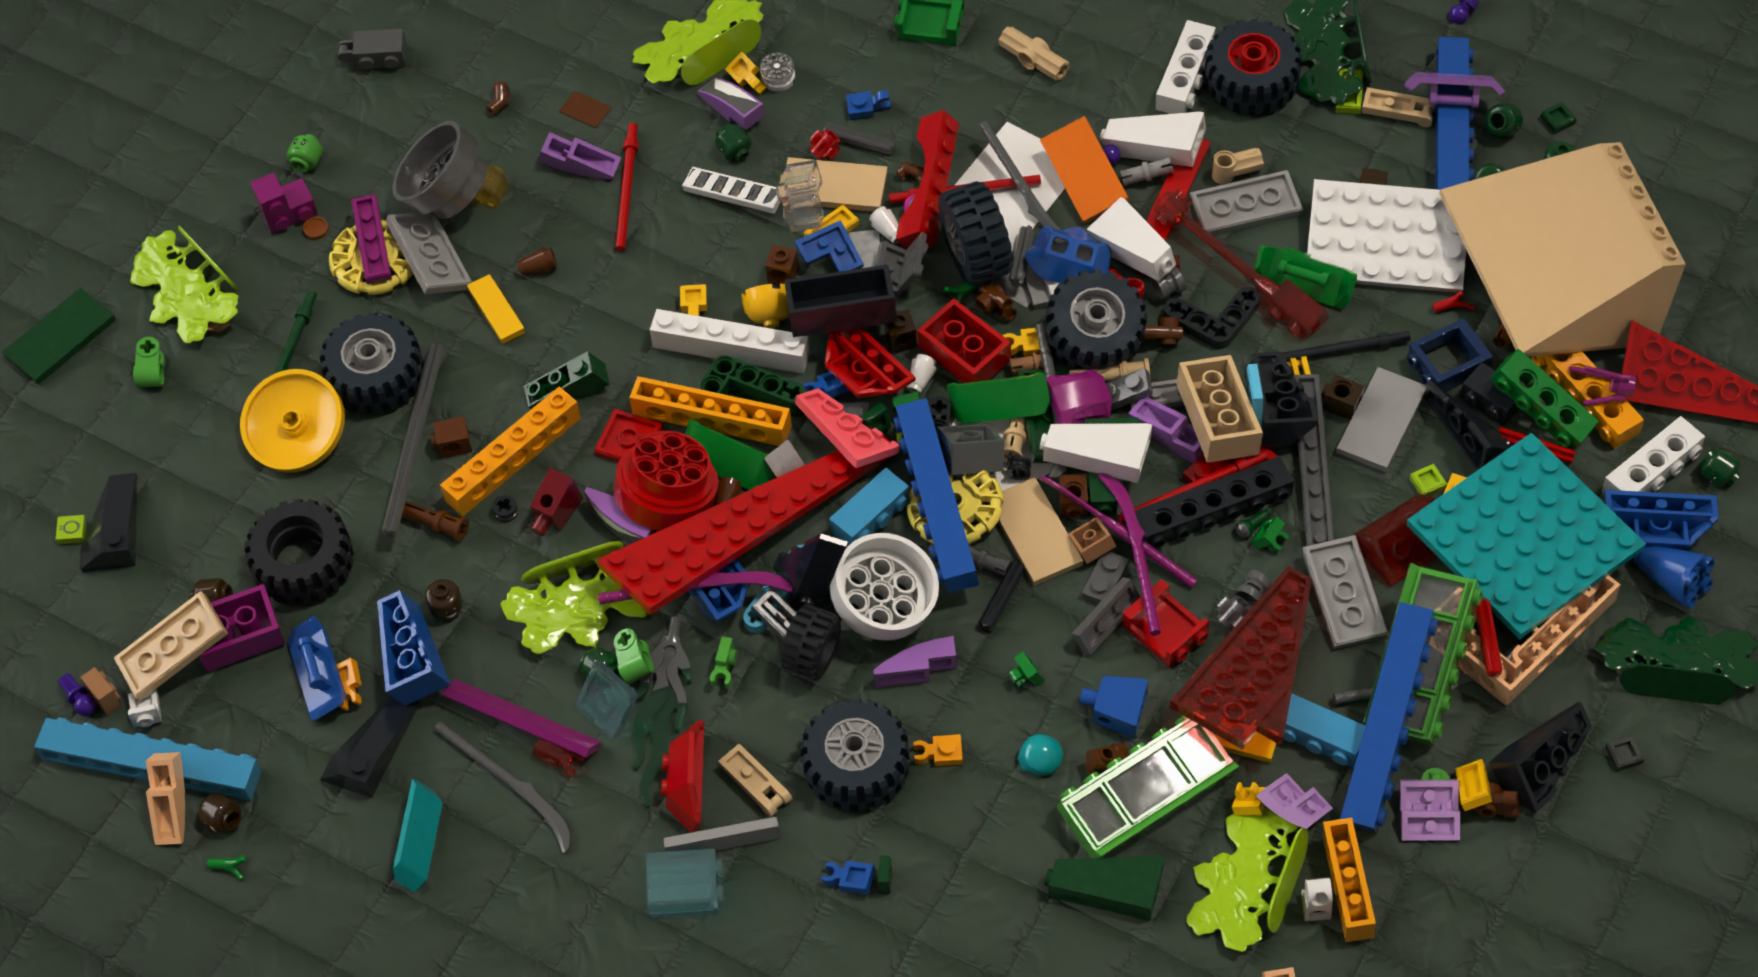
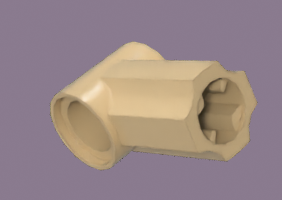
M1259 148L1236 153L1226 150L1217 152L1213 160L1212 179L1218 184H1228L1232 182L1234 176L1263 169L1262 153Z

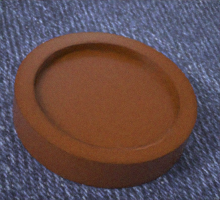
M311 217L303 224L305 236L312 240L323 238L329 231L328 223L322 217Z

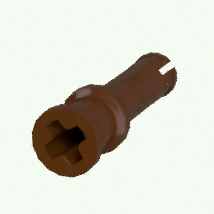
M405 501L402 517L429 526L436 534L444 533L453 536L456 541H462L466 536L469 527L468 519L464 517L458 519L450 516L447 511L436 512Z

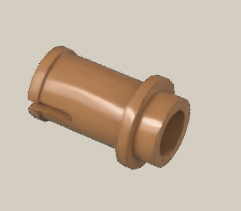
M1033 353V356L1010 359L1012 375L1016 374L1017 369H1044L1041 354L1036 355V353Z

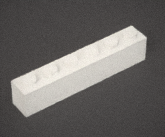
M656 309L650 327L653 348L715 359L719 356L727 355L751 365L801 374L805 372L810 355L809 337H793L792 332L660 309Z

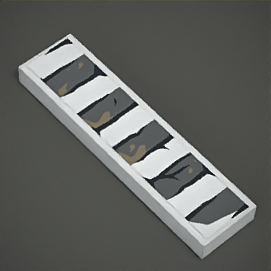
M692 167L682 185L683 190L686 192L775 214L785 195L784 190L781 188Z

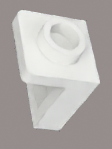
M157 689L141 701L135 698L133 693L128 694L130 704L128 716L134 728L149 727L154 723L162 722Z

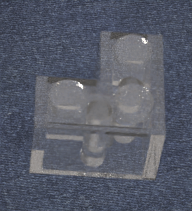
M816 160L787 164L784 173L781 175L779 185L776 186L777 198L779 201H782L784 207L783 218L785 223L789 224L791 232L820 228L823 222L824 212L818 195L822 185V178Z

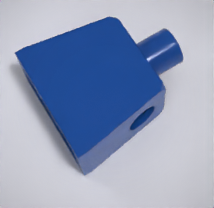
M1104 676L1102 677L1099 691L1083 687L1079 704L1094 707L1093 722L1095 724L1135 739L1148 693V679Z

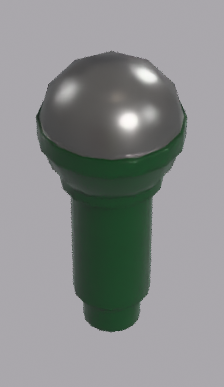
M1261 510L1250 519L1240 520L1235 528L1237 535L1241 538L1252 536L1255 528L1271 516L1270 510Z

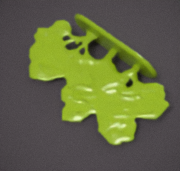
M714 0L707 9L706 21L698 23L694 19L683 22L667 21L662 29L665 40L649 42L635 49L633 52V63L650 64L644 76L651 83L671 81L675 78L678 69L681 68V76L685 83L689 85L700 84L726 68L741 52L746 55L756 47L761 37L759 22L763 20L764 15L759 11L762 2L756 0L749 2L747 0ZM736 21L737 24L730 28V23ZM679 59H683L685 61L683 63H680Z
M178 226L180 233L189 241L188 246H175L176 235L172 230L164 231L157 237L147 236L145 241L142 242V250L135 256L130 283L142 287L159 284L161 289L154 295L153 305L155 309L151 312L149 321L165 323L173 317H178L176 332L184 343H191L203 339L209 322L225 324L238 313L236 308L238 295L221 292V282L226 280L236 291L239 288L195 241ZM168 246L173 247L172 250H166ZM197 250L206 260L197 269L191 270L185 264L186 256L190 252ZM176 252L177 255L182 253L176 259L167 258V255ZM183 258L182 263L178 265V260ZM210 264L221 276L207 283L205 282L203 269ZM214 288L215 293L209 296V292Z
M613 541L541 564L522 575L521 580L523 583H540L536 590H528L519 586L511 587L507 594V599L500 604L507 620L527 625L522 633L521 644L523 646L531 648V651L536 654H542L557 647L558 641L564 632L571 634L577 644L596 647L599 640L598 632L603 630L608 622L605 614L608 608H614L628 617L644 618L647 616L648 612L633 599L599 605V593L621 591L623 589L601 569H599L595 578L586 581L581 580L576 570L597 564V559L608 555L612 551L623 548V543ZM567 573L570 574L569 579L559 587H555L549 581V579ZM604 573L605 579L601 581L600 574ZM543 590H545L547 594V597L545 599L541 596V592Z
M1266 805L1262 815L1232 814L1226 817L1227 835L1237 847L1236 852L1232 855L1223 852L1213 857L1212 862H1204L1193 867L1197 883L1208 888L1210 895L1194 903L1187 916V924L1193 928L1194 933L1198 936L1210 934L1216 929H1220L1225 947L1244 952L1248 945H1254L1262 939V931L1257 923L1259 915L1268 912L1267 924L1269 930L1272 933L1278 930L1308 847V830L1306 828H1300L1297 831L1292 845L1289 847L1286 835L1294 832L1299 826L1281 818ZM1278 829L1284 830L1283 836L1277 832ZM1271 835L1276 836L1281 841L1278 842V846L1282 848L1273 847L1269 842V837ZM1271 850L1276 852V854L1271 856L1267 853ZM1279 855L1286 856L1287 858L1280 877L1270 875L1268 872L1270 861ZM1275 883L1277 885L1269 905L1261 898V894L1270 884ZM1250 907L1258 908L1253 913L1248 911Z

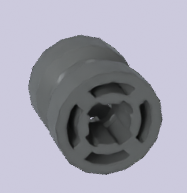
M1174 267L1160 281L1153 278L1150 279L1152 289L1161 301L1169 298L1172 293L1178 294L1186 290L1184 278L1177 267Z
M1249 570L1244 577V584L1240 585L1234 594L1247 601L1252 609H1256L1263 600L1262 595L1266 594L1271 588L1272 582L1263 573Z

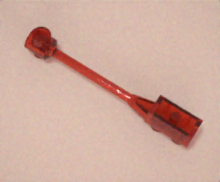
M1179 189L1174 193L1168 191L1157 201L1154 207V211L1157 213L1155 219L1166 228L1171 224L1173 227H1177L1183 224L1253 282L1255 288L1270 307L1268 313L1278 322L1284 318L1290 323L1287 329L1294 336L1299 338L1303 334L1306 338H1309L1329 319L1326 309L1288 278L1279 285L1264 275H1259L1189 217L1192 201Z

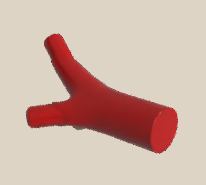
M1458 291L1452 297L1432 303L1434 313L1451 308H1467L1474 311L1475 306L1459 300L1464 295L1463 291Z

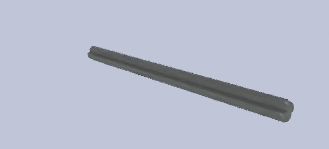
M431 343L428 346L382 527L383 535L386 537H395L398 533L443 354L442 345L439 343Z

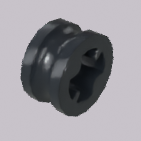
M1014 456L1008 459V477L1014 480H1025L1030 477L1031 461L1028 458Z
M500 496L492 504L494 516L498 521L506 523L517 517L518 508L516 501L511 496ZM505 506H509L510 510L507 511ZM504 507L505 512H501L500 508Z

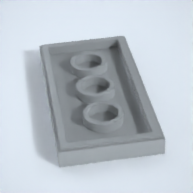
M1288 170L1190 192V201L1204 238L1303 215V207Z
M404 213L387 216L386 223L424 294L468 290L467 285L472 283L434 213L424 215Z
M1378 367L1337 446L1336 453L1387 472L1424 397L1426 385Z
M1356 535L1303 547L1302 554L1333 649L1336 650L1387 638L1388 631Z

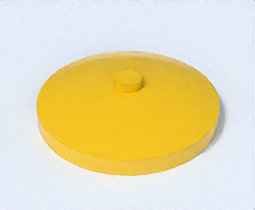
M289 369L275 373L264 379L254 388L243 406L240 418V432L243 443L248 452L259 463L271 470L294 473L312 468L331 454L341 438L345 423L343 402L334 387L317 373L303 369Z

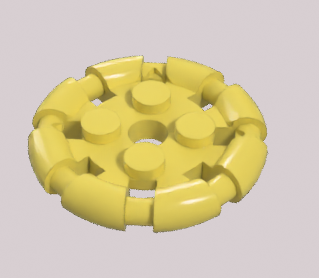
M386 220L381 221L383 230H385L384 237L391 275L392 273L395 275L392 276L391 280L368 285L366 282H363L365 276L359 242L356 238L357 230L355 225L350 229L347 227L337 236L332 244L333 251L329 253L330 271L333 277L338 278V283L343 288L357 294L367 292L368 295H380L393 291V287L398 284L403 285L412 277L413 272L407 260L400 259V256L404 257L396 243Z
M982 470L979 473L968 474L967 477L966 474H963L962 480H954L955 476L951 475L948 471L955 499L961 500V503L957 506L968 544H971L981 539L980 535L983 533H989L998 523L1002 514L1000 505L1004 503L1003 492L997 480L991 478L988 471ZM912 488L908 496L910 504L907 505V516L915 531L919 530L920 536L927 541L923 525L927 524V518L921 519L917 503L922 502L920 496L915 497ZM982 502H989L990 505H982ZM977 519L979 523L973 527L970 523Z

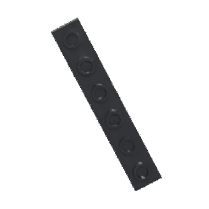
M1278 456L1135 510L1137 520L1145 532L1143 541L1154 549H1159L1173 540L1185 539L1194 532L1209 530L1218 523L1226 520H1235L1244 513L1259 511L1265 505L1285 501L1292 496L1294 480L1281 457ZM1234 495H1240V496H1242V497L1237 498V497H1234ZM1215 504L1217 505V507H1211L1209 505ZM1160 523H1166V524H1168V525H1167V526H1162V525H1159V524H1160Z

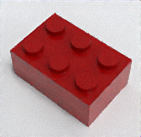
M954 298L917 330L918 348L963 383L989 380L1009 363L1011 359V342Z

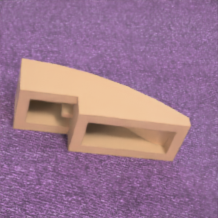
M181 752L154 753L146 760L150 788L146 791L154 843L155 845L182 844L184 842L185 786Z

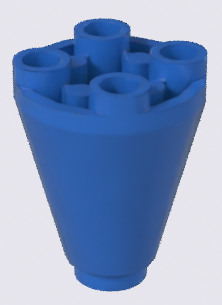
M1645 546V549L1633 558L1634 564L1638 565V568L1680 605L1689 609L1693 608L1702 593L1707 594L1713 585V579L1710 578L1715 559L1706 554L1669 547Z

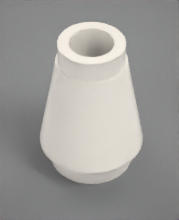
M885 206L878 208L869 218L872 222L871 226L893 244L899 243L896 240L899 223L893 212Z
M918 354L916 358L912 359L910 372L916 377V381L906 387L908 392H918V395H921L936 371V361L932 357Z

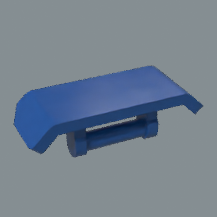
M312 616L293 628L288 639V645L311 721L319 719L340 706L346 699V693L326 629L316 616Z

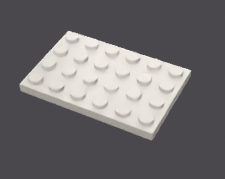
M1314 179L1307 251L1308 254H1311V258L1351 270L1357 274L1356 284L1452 293L1463 291L1466 248L1441 199L1440 190Z

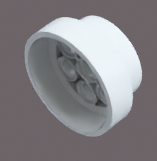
M890 533L869 534L852 542L845 549L830 584L832 602L842 620L856 633L877 640L900 639L915 632L922 626L934 608L939 592L938 575L928 555L912 541ZM875 569L881 570L884 575L878 574ZM851 578L857 579L860 584H855ZM897 584L903 585L907 590L900 589ZM874 594H879L883 600L877 599ZM851 603L856 604L859 609H855ZM896 609L904 611L906 616L900 615ZM872 619H878L881 623L875 622Z

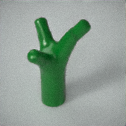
M967 282L955 287H944L943 292L956 294V300L960 303L965 294L979 289L980 284L973 286Z
M242 855L236 858H208L207 868L229 871L241 881L244 879V876L240 873L237 866L244 863L246 857Z

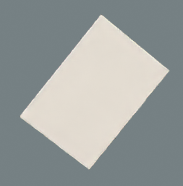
M1006 122L996 136L1022 176L1040 174L1041 184L1029 187L1043 209L1047 211L1065 187L1040 138ZM989 143L955 185L969 184L975 181L985 182L1008 179L1011 177ZM1018 188L990 191L1004 218L1013 253L1016 248L1020 228L1030 225L1033 229L1038 220L1028 213L1027 203Z

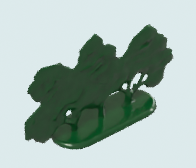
M1294 0L1284 10L1287 23L1299 30L1293 37L1300 46L1302 62L1310 60L1313 63L1312 68L1301 77L1297 89L1305 95H1311L1320 102L1331 100L1334 104H1344L1348 96L1359 93L1363 88V82L1360 78L1353 75L1358 65L1365 67L1367 80L1369 83H1372L1357 0H1353L1354 16L1344 13L1345 7L1350 0H1316L1313 4L1307 0ZM1341 16L1343 19L1335 20L1334 17ZM1351 21H1356L1359 36L1348 37L1347 33L1343 31V26ZM1360 42L1361 57L1353 60L1347 58L1343 52L1344 47L1349 43ZM1345 59L1348 62L1343 64L1340 60ZM1350 64L1351 67H1347L1349 71L1340 76L1339 71L1341 68ZM1348 75H1351L1350 80H1345Z
M1689 615L1680 621V625L1668 627L1665 630L1666 636L1657 637L1645 624L1632 618H1626L1620 621L1617 626L1610 627L1607 631H1604V640L1597 641L1594 647L1595 651L1604 656V664L1607 667L1617 671L1625 669L1620 676V684L1625 690L1636 695L1718 704L1732 698L1735 693L1734 683L1741 688L1749 689L1758 682V664L1747 658V655L1754 653L1758 643L1752 639L1748 632L1725 630L1721 634L1711 637L1707 634L1705 625ZM1639 654L1644 657L1647 664L1638 663L1634 655ZM1626 657H1629L1632 663L1626 662ZM1657 660V663L1655 665H1651L1650 661ZM1659 665H1670V666H1673V667H1665V666H1659ZM1716 669H1721V674L1715 673Z

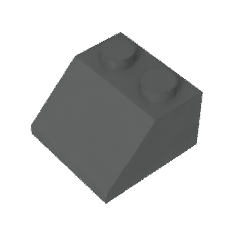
M989 424L937 427L938 439L946 468L951 475L963 477V474H966L967 477L968 474L979 473L982 470L988 471L990 475H993L994 472L1003 471L1004 440Z

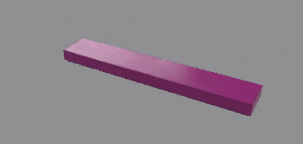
M457 679L451 681L450 686L442 689L441 694L447 698L585 758L599 750L600 741Z

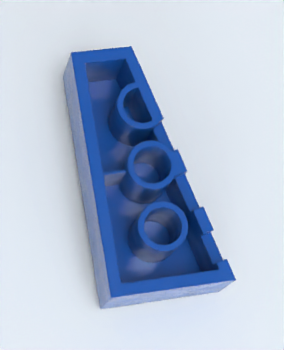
M400 590L378 600L385 692L406 706L450 686L451 683L419 604Z

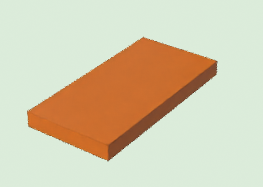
M1085 116L1040 139L1084 225L1100 217L1120 197L1124 198L1127 202L1130 201Z

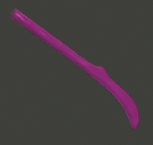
M1098 473V478L1114 495L1123 513L1133 549L1150 635H1159L1161 630L1143 549L1145 532L1140 527L1130 496L1125 487L1114 477L1105 473Z
M1043 475L1040 477L1039 480L1049 484L1083 506L1101 520L1111 531L1131 544L1126 527L1102 514L1053 480ZM1143 541L1144 554L1191 589L1198 581L1196 578Z
M761 571L715 572L690 589L695 590L734 584H756L793 593L792 585L786 579L777 574ZM624 590L598 594L599 605L632 600Z

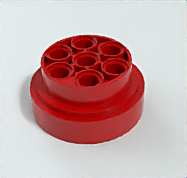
M657 431L640 438L634 447L622 455L616 469L613 495L618 507L628 518L644 527L661 531L714 507L718 489V475L710 462L706 449L697 440L679 432Z

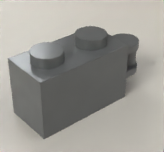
M403 29L354 31L353 39L339 42L338 60L345 63L355 62L357 70L406 67L407 43Z

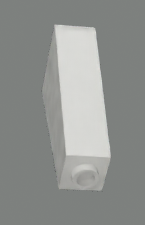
M1204 112L1109 119L1106 129L1101 131L1100 143L1104 147L1108 145L1116 146L1120 150L1121 157L1155 162L1170 156L1171 162L1174 165L1193 167L1206 131Z
M1122 197L1086 229L1091 238L1099 243H1106L1111 248L1112 258L1157 281H1160L1176 266L1172 249L1168 243Z
M1051 424L1048 434L1043 433L1040 442V449L1044 450L1043 461L1097 474L1105 473L1117 479L1138 483L1151 440L1152 424Z

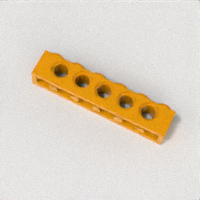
M1583 352L1531 356L1536 365L1541 367L1547 375L1599 421L1595 428L1598 430L1602 440L1608 442L1614 449L1640 435L1644 419L1626 399L1625 402L1615 401L1596 405H1583V401L1592 399L1590 397L1601 398L1615 395L1614 392L1609 390V380L1569 370L1570 366L1597 368Z
M637 376L629 397L632 414L686 427L689 419H695L701 425L723 435L774 446H780L787 440L792 427L790 408Z
M559 386L440 484L445 502L462 517L465 516L581 419L577 401Z

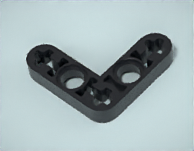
M1253 287L1241 288L1217 318L1182 299L1173 298L1164 305V317L1179 318V327H1182L1184 332L1213 348L1224 349L1231 344L1260 306V293ZM1249 298H1252L1253 301H1252V300H1249V301L1245 304V308H1243L1244 299H1245V300H1248ZM1177 309L1180 310V312H1175L1174 314L1171 313V310H1172V311H1176ZM1238 314L1241 320L1232 322L1228 320L1227 316ZM1199 319L1202 320L1205 323V325L1203 327L1196 328L1191 325V322L1193 320ZM1221 333L1224 334V336H1220L1219 338L1215 337V335L1219 336Z

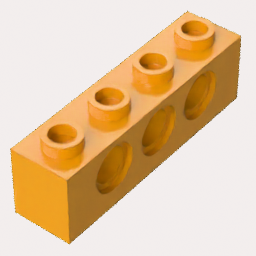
M1352 817L1323 822L1322 838L1345 942L1375 938L1376 922Z

